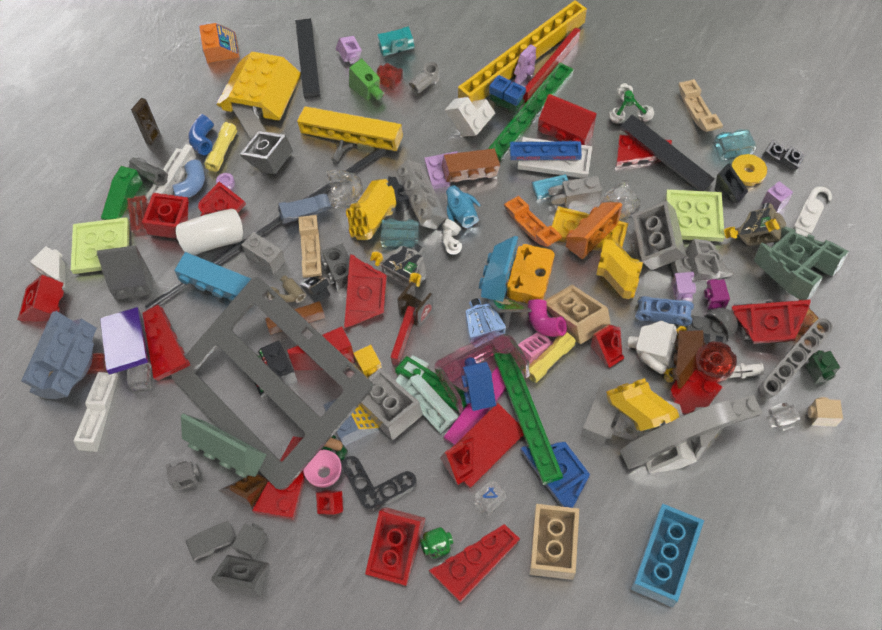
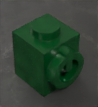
M818 350L813 353L808 359V364L805 366L814 383L829 381L835 378L837 371L841 368L831 350L827 352Z

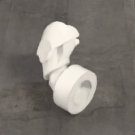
M446 219L442 224V243L445 246L446 252L457 254L461 251L462 243L452 236H457L461 228L455 222Z

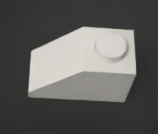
M47 246L44 247L30 263L38 273L63 282L62 289L66 287V264L62 260V254L56 249L51 250Z

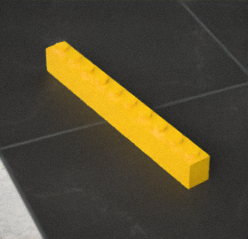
M576 0L571 2L458 86V98L468 97L471 102L485 99L489 96L490 84L498 75L508 80L516 75L514 71L520 54L529 45L536 47V59H538L567 37L575 27L579 28L585 23L587 8Z

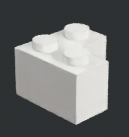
M468 97L454 99L445 109L463 137L476 136L495 114L487 99L471 102Z

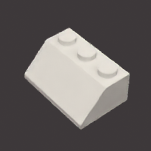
M667 401L677 409L679 416L683 417L680 404ZM664 422L658 427L643 431L638 430L639 438L667 423ZM691 440L647 462L648 472L657 473L680 469L697 462Z

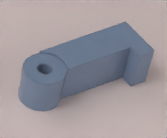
M320 194L289 203H278V212L283 224L299 220L298 217L321 214L332 208L327 194Z

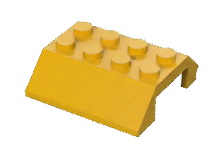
M251 51L235 67L234 73H232L216 105L221 107L222 110L230 112L233 110L231 102L262 108L264 118L280 121L299 81L301 72L284 57Z

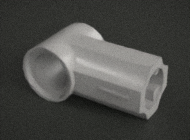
M426 63L424 70L409 82V86L414 93L419 94L430 84H435L439 81V67L437 63Z

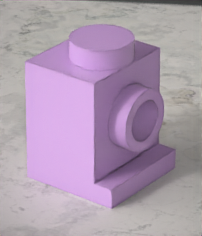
M355 37L339 38L336 51H339L343 61L357 62L362 50Z
M694 272L674 274L671 284L675 300L693 301V294L696 293V285L692 283Z

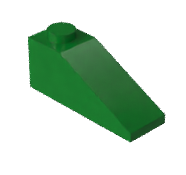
M120 166L112 179L101 215L102 220L122 218L143 183L137 170Z

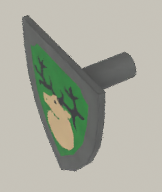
M507 297L504 298L503 302L489 300L490 306L503 316L502 321L506 328L509 327L511 312H532L524 304Z

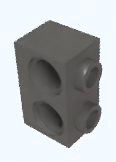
M342 243L323 250L324 258L321 259L324 269H328L330 272L327 274L330 283H334L337 290L347 286L350 258Z

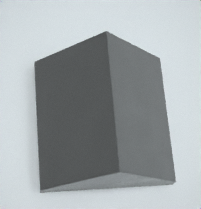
M227 555L213 574L211 581L219 589L260 597L269 563Z

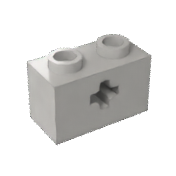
M254 232L242 244L245 256L273 275L285 263L282 250Z

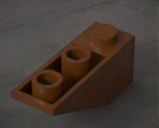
M703 330L679 331V339L675 340V350L678 353H674V365H677V368H673V380H677L678 389L683 387L704 359L705 340Z

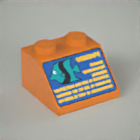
M217 23L199 26L203 52L207 63L239 58L234 31Z

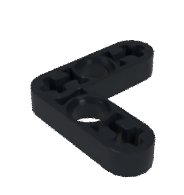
M349 456L342 462L343 471L361 506L367 512L380 509L410 493L417 486V479L414 473L405 471L374 487L357 457ZM349 463L355 465L357 472L355 476L351 468H349ZM404 478L411 480V485L403 484ZM359 479L367 481V485L362 489L355 486L356 481ZM396 482H398V485H401V491H398V487L395 484ZM386 487H393L395 492L392 496H385L383 490ZM377 492H380V496L383 499L382 501H380L379 497L377 496ZM368 497L375 499L373 505L367 503Z

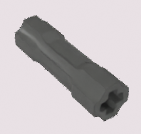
M140 157L130 159L129 168L137 170L139 175L149 179L150 182L157 186H164L168 182L166 171L148 164Z

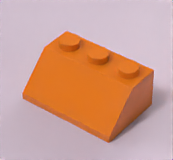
M605 202L598 208L594 207L589 216L579 222L575 230L569 231L566 236V248L583 260L618 225L623 204L620 202Z

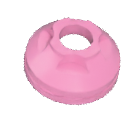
M320 450L303 471L306 479L312 485L325 488L333 485L339 479L342 465L335 453L329 450ZM323 467L330 469V474L325 478L318 475L319 470Z

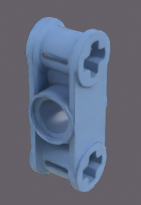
M648 296L639 297L637 300L639 306L635 317L640 321H664L682 326L692 324L691 311L694 309V304L690 301L651 298Z

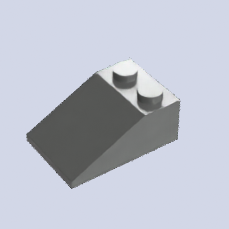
M136 245L97 250V256L108 289L114 299H125L133 296L142 297L152 294V274Z

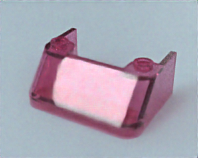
M493 331L448 354L435 363V373L459 413L463 412L462 400L452 383L461 377L462 371H464L463 367H465L464 361L467 358L472 357L476 363H479L498 352L503 354L510 353L525 377L530 376L529 360L511 335Z

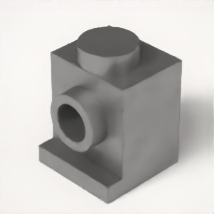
M182 461L173 467L170 464H166L168 481L174 490L199 483L197 476L200 475V469L197 463L192 464L191 461Z

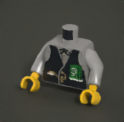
M415 244L412 249L400 246L398 249L384 254L379 252H372L369 261H376V266L381 264L382 273L405 287L411 282H414L419 287L420 283L426 279V265L424 264V257L421 255L424 249L419 244Z

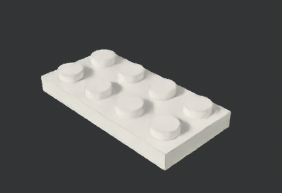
M523 137L522 142H551ZM581 145V160H519L518 169L588 178L592 146Z

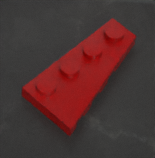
M156 305L142 312L153 379L159 381L190 366L189 360L184 356L183 348L178 344L176 334L170 327L171 324L163 308Z
M504 524L482 537L478 542L464 548L460 553L446 559L442 564L429 570V573L461 603L517 545L520 538Z

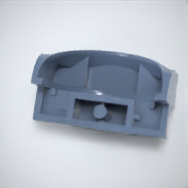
M58 311L52 312L21 382L31 386L29 392L46 399L68 397L71 388L84 378L91 366L94 346L93 337L97 328L82 318L72 321Z

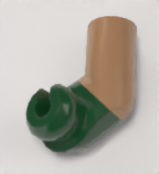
M330 438L324 445V447L334 449L336 451L335 454L340 460H344L346 454H348L347 448L340 440Z

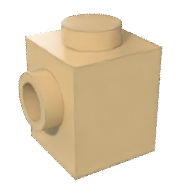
M827 397L815 399L808 407V417L811 418V424L813 426L837 427L843 420L841 400H831Z

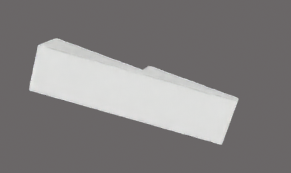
M98 372L85 402L87 410L74 438V443L78 450L98 452L118 374L109 375L108 373Z

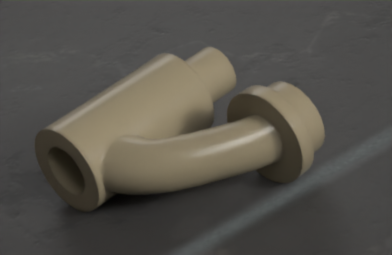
M286 275L282 276L280 281L283 283L282 287L289 295L279 294L280 291L277 288L271 287L286 302L299 303L306 297V293L299 285ZM268 292L266 296L267 299H274V297Z

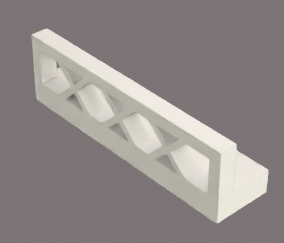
M186 144L183 149L176 148L163 169L168 174V182L164 186L153 184L143 200L145 205L149 204L153 193L174 194L172 185L182 181L186 174L185 164L196 158L192 146Z

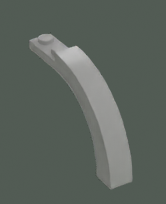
M754 395L730 402L726 400L669 422L622 448L620 452L628 469L644 465L662 453L693 438L728 425L758 417L763 412Z

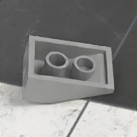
M380 368L368 377L373 384V388L360 403V406L377 426L394 440L418 420L423 413L419 401Z

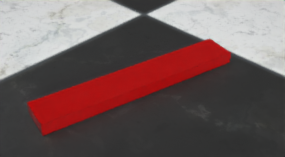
M575 27L526 85V93L523 95L524 103L529 100L558 63H561L579 42L580 29Z

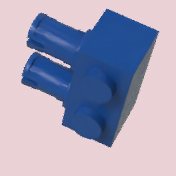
M467 358L464 361V375L461 376L463 387L467 388V392H464L466 404H470L472 411L496 406L492 374L487 362L477 364L474 358Z

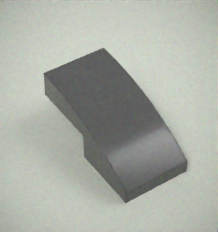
M226 521L186 540V544L194 561L213 554L218 548L234 543L236 537L229 521Z

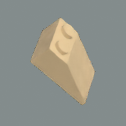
M574 285L568 286L545 300L547 301V311L552 317H563L567 324L566 332L573 336L579 344L593 337L594 333L610 324L608 308Z

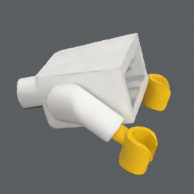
M658 321L649 326H643L639 337L630 336L628 347L636 348L641 361L658 373H664V379L671 383L674 380L669 373L673 375V368L668 370L667 366L670 367L675 340L679 339V331H686V328L680 326L677 329L674 324Z

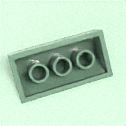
M184 413L181 415L182 439L189 443L188 447L196 451L201 449L204 451V456L212 460L215 458L219 459L220 465L228 469L231 467L235 468V473L246 478L247 475L256 477L267 454L202 419Z

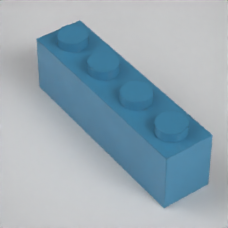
M187 252L184 253L174 270L180 282L193 284L201 291H210L214 296L227 298L230 302L235 299L251 280V278Z

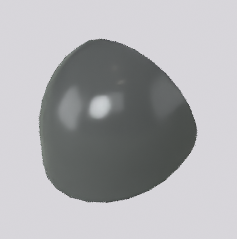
M715 308L704 316L706 318L713 316L723 324L727 331V340L735 335L738 322L735 314L729 309Z

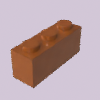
M494 148L444 154L441 166L446 182H459L461 180H475L477 178L497 176L500 163Z

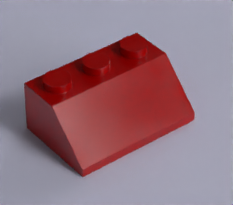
M549 94L538 120L537 131L554 137L559 141H581V145L587 146L593 136L597 113Z

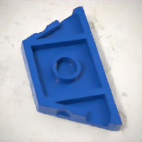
M557 442L551 445L562 472L563 479L545 485L561 507L573 508L590 477V473L566 442ZM527 446L521 447V453L539 476L529 448Z

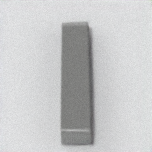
M820 318L806 330L759 386L762 396L765 398L774 397L785 387L832 332L833 325L830 320ZM817 325L824 328V333L818 331ZM804 340H809L812 343V348L807 347ZM792 354H796L800 361L795 362L792 359ZM780 368L787 372V377L780 375ZM767 383H771L774 386V392L767 389Z

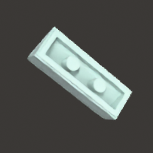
M419 374L412 376L403 386L406 391L419 401L424 417L440 434L458 418L457 414Z

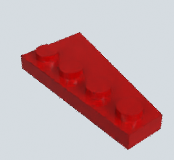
M292 437L280 459L281 462L303 439L302 437ZM302 470L285 490L275 488L268 481L252 512L294 520L305 479L304 471Z

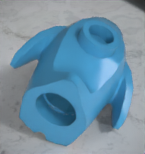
M455 185L450 186L446 190L449 220L454 222L455 217L463 227H472L473 224L479 221L473 203L479 207L481 206L474 196L462 192L459 187Z

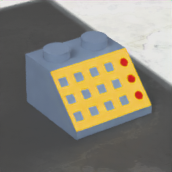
M336 399L323 405L325 412L336 401ZM359 405L335 433L342 444L347 446L379 430V427Z

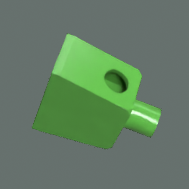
M362 58L349 67V87L365 100H369L373 96L377 100L383 97L384 92L380 89L379 76Z

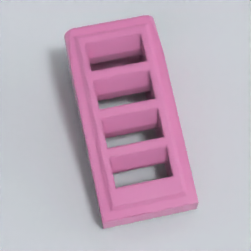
M537 332L519 343L514 354L529 365L545 352L553 342Z

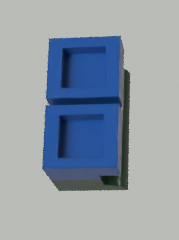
M498 75L489 86L490 100L494 102V106L498 108L505 107L509 113L515 115L524 103L523 95L526 93V88Z

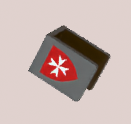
M411 282L397 299L399 315L403 318L408 306L417 307L414 325L418 327L423 324L434 310L433 294L429 293L423 301L417 299L414 282Z

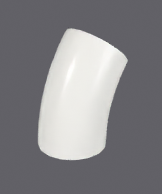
M227 209L178 224L176 235L183 251L195 256L215 248L241 242L243 229L241 219L236 210Z

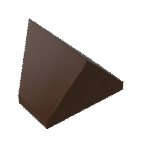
M259 474L256 477L249 475L219 491L253 509L269 480Z

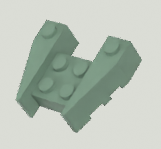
M789 227L782 228L781 240L774 242L773 244L775 245L773 247L761 243L754 262L788 293L799 300H809L815 294L823 278L821 275L810 270V268L814 266L823 273L833 276L842 267L849 251L831 241L825 240L821 242L815 240L813 235L808 234L806 237L795 233V229Z

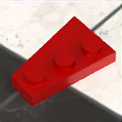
M619 135L616 166H621L627 162L634 164L641 160H659L629 135ZM666 140L672 145V140Z

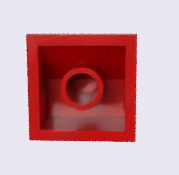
M153 193L142 220L147 234L177 238V225L188 221V197Z
M41 275L29 284L25 289L17 320L48 322L52 312H59L60 310L58 304L64 294V290H62L63 282Z

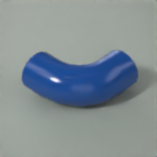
M201 114L194 121L188 133L190 146L201 155H207L212 150L213 143L206 138V135L215 126L204 114Z

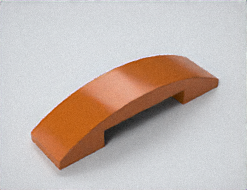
M517 196L504 204L505 209L516 224L538 244L548 247L562 238V235L551 225L547 227L529 210V205L521 197Z

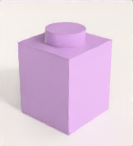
M778 181L766 192L761 204L771 203L778 213L788 204L793 191Z

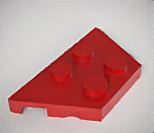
M350 254L344 328L384 313L387 275L374 269L371 265L364 263L352 254Z
M811 300L732 306V312L754 344L795 341L811 305Z

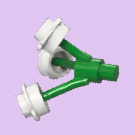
M623 83L617 88L616 94L618 98L624 101L620 108H614L609 112L610 120L613 123H622L625 120L623 109L626 106L632 105L639 109L638 116L641 121L646 122L653 118V107L648 105L641 106L634 98L631 85Z

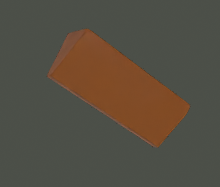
M320 301L294 309L308 323L325 318ZM269 317L265 318L270 335L283 332Z

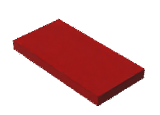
M499 403L455 444L457 445L464 440L474 437L473 471L475 475L463 482L469 489L523 436L520 424Z

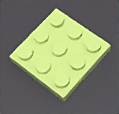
M666 191V200L676 209L682 240L724 241L722 192Z
M119 218L73 224L72 273L101 271L102 268L97 256V250L129 246V219Z

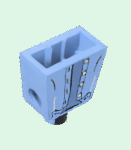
M479 298L472 299L469 302L471 309L465 311L470 346L504 337L506 326L498 313L489 303L482 305Z

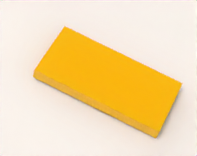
M558 206L552 223V227L562 235V238L558 241L566 243V236L569 231L575 230L579 222L583 218L586 219L589 214ZM618 221V225L607 236L614 238L622 247L629 223ZM605 238L593 250L602 252Z

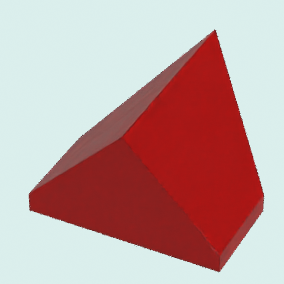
M610 324L593 334L590 346L608 368L625 358L622 354L621 327Z
M474 437L458 443L440 457L457 485L475 475L473 471Z

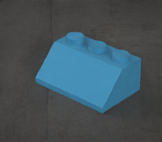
M513 236L495 245L493 252H489L487 258L488 265H485L483 270V276L485 277L481 278L479 282V289H482L481 297L504 301L508 280L510 279L516 257L518 236Z

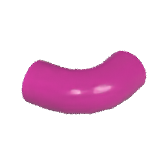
M540 299L528 301V308L532 310V312H528L529 321L534 330L543 336L550 337L564 336L566 334L567 324L563 317L550 318L547 315V301Z

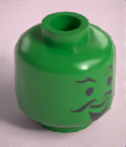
M442 527L424 532L423 539H420L424 555H428L431 559L449 554L451 550L450 545L454 544L451 533H446Z

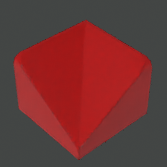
M324 490L316 493L317 514L335 515L343 512L342 491Z

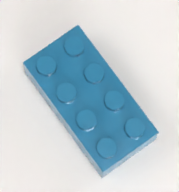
M662 503L655 518L631 590L673 608L679 600L704 520Z

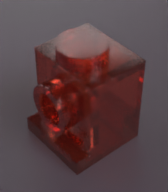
M389 63L378 67L377 75L380 78V83L394 91L403 81V69H398Z

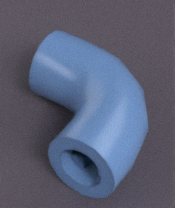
M191 160L185 164L184 169L187 178L183 182L172 185L175 196L190 198L201 190L205 181V173L199 160Z

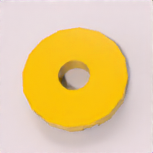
M740 155L731 164L745 186L760 184L767 175L765 162L755 155ZM745 168H749L753 172H747L745 171Z

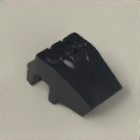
M388 176V186L393 187L396 198V206L391 210L402 212L410 209L408 195L400 194V192L404 191V185L399 184L396 177Z

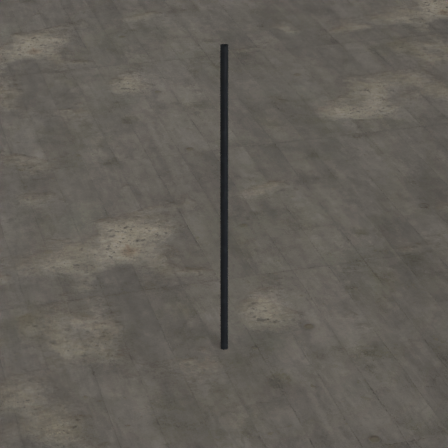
M377 148L304 199L324 194L387 151V149ZM280 215L254 233L262 236L282 222ZM248 237L211 262L220 265L242 250V244ZM178 283L144 306L145 309L148 310L156 305H161L189 286L190 283Z

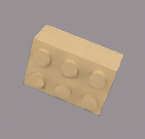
M536 504L529 575L574 579L576 574L579 525L578 508Z

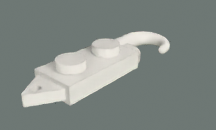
M822 186L813 188L793 227L796 230L795 233L806 237L808 234H812L824 209L823 203L816 199L818 193L823 192L828 195V200L831 201L832 193L829 189Z

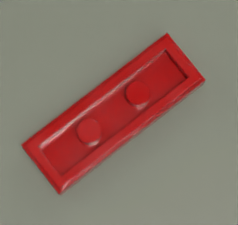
M408 306L390 356L394 366H398L401 362L416 318L415 307Z

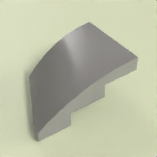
M694 239L687 248L684 247L686 257L671 262L673 274L694 272L692 281L719 279L734 274V271L728 269L722 262L724 258L716 251L714 245L706 240Z

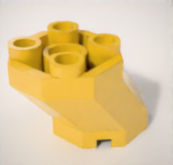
M386 179L372 180L358 202L351 204L350 208L346 209L351 237H356L357 240L371 239L385 217L392 215L393 211L391 209L396 206V198L393 187L386 184L388 183Z
M606 236L596 275L604 276L622 298L634 299L643 262L631 258L614 238Z
M645 378L634 381L631 384H622L617 386V388L606 391L609 404L633 421L637 431L655 428L664 422L669 423L680 417L675 407L650 389L649 383L646 382Z

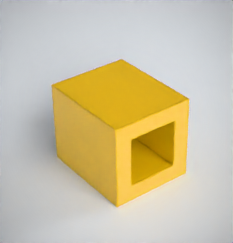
M371 345L353 352L359 370L367 378L378 369H382L381 362Z

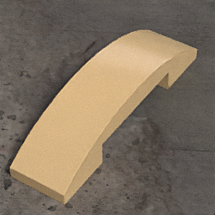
M695 79L680 82L678 86L683 102L697 126L705 132L723 128L718 116L711 114L700 96L701 89Z
M317 215L298 217L303 278L322 276Z

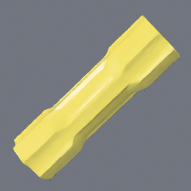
M227 122L222 124L218 138L204 162L205 168L209 171H219L230 142L233 141L237 133L234 124Z
M568 332L564 336H558L545 352L524 369L526 377L532 382L537 383L547 373L548 369L575 346L576 341L574 337Z

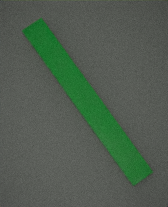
M559 62L488 149L495 148L498 160H503L510 151V142H517L539 116L548 95L555 96L573 74V68Z
M508 338L491 343L490 349L542 484L545 485L563 479L562 472Z

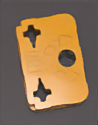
M528 244L519 246L507 284V297L528 304L529 300H544L553 267L554 252L550 249Z

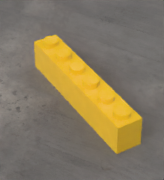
M306 106L297 120L300 133L343 140L355 144L359 143L397 151L403 138L402 125L395 122Z

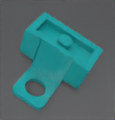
M409 26L377 34L378 46L383 57L415 48Z

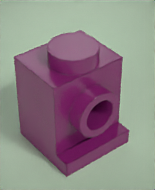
M725 279L708 280L706 282L707 288L704 290L705 299L709 301L706 307L707 310L726 308L730 301V296Z

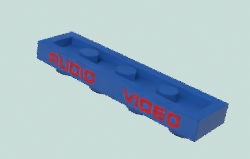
M581 141L510 142V160H581L582 158Z

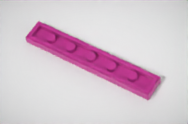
M515 355L521 370L525 362ZM498 366L492 373L496 402L506 390ZM468 404L445 434L444 440L454 446L492 407L472 411L470 404Z

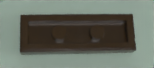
M141 97L131 111L145 143L152 145L161 133L147 100Z

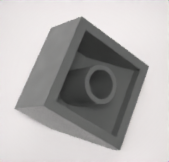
M258 131L240 153V156L259 171L276 174L293 152V149L286 135Z

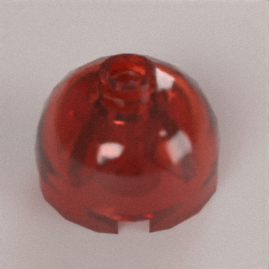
M717 341L708 342L707 345L701 346L696 353L695 368L698 374L709 382L719 383L727 380L736 368L737 356L731 351V347L725 343Z

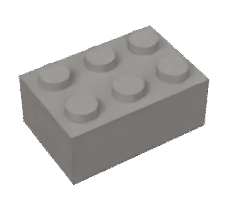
M667 200L633 214L641 259L646 266L653 270L686 257L676 209Z

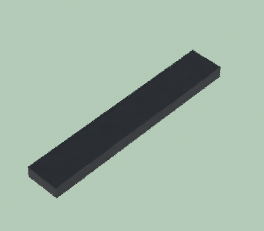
M311 18L295 20L304 97L320 95L312 20Z
M633 114L621 125L620 129L697 190L705 191L715 180L714 177Z

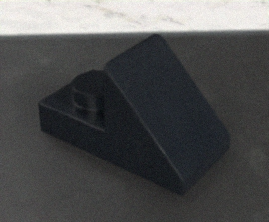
M726 164L717 174L715 191L725 190L732 202L738 203L748 193V189L731 164Z
M309 277L299 284L314 303L321 302L330 296V292L327 289V286L330 284L324 277Z

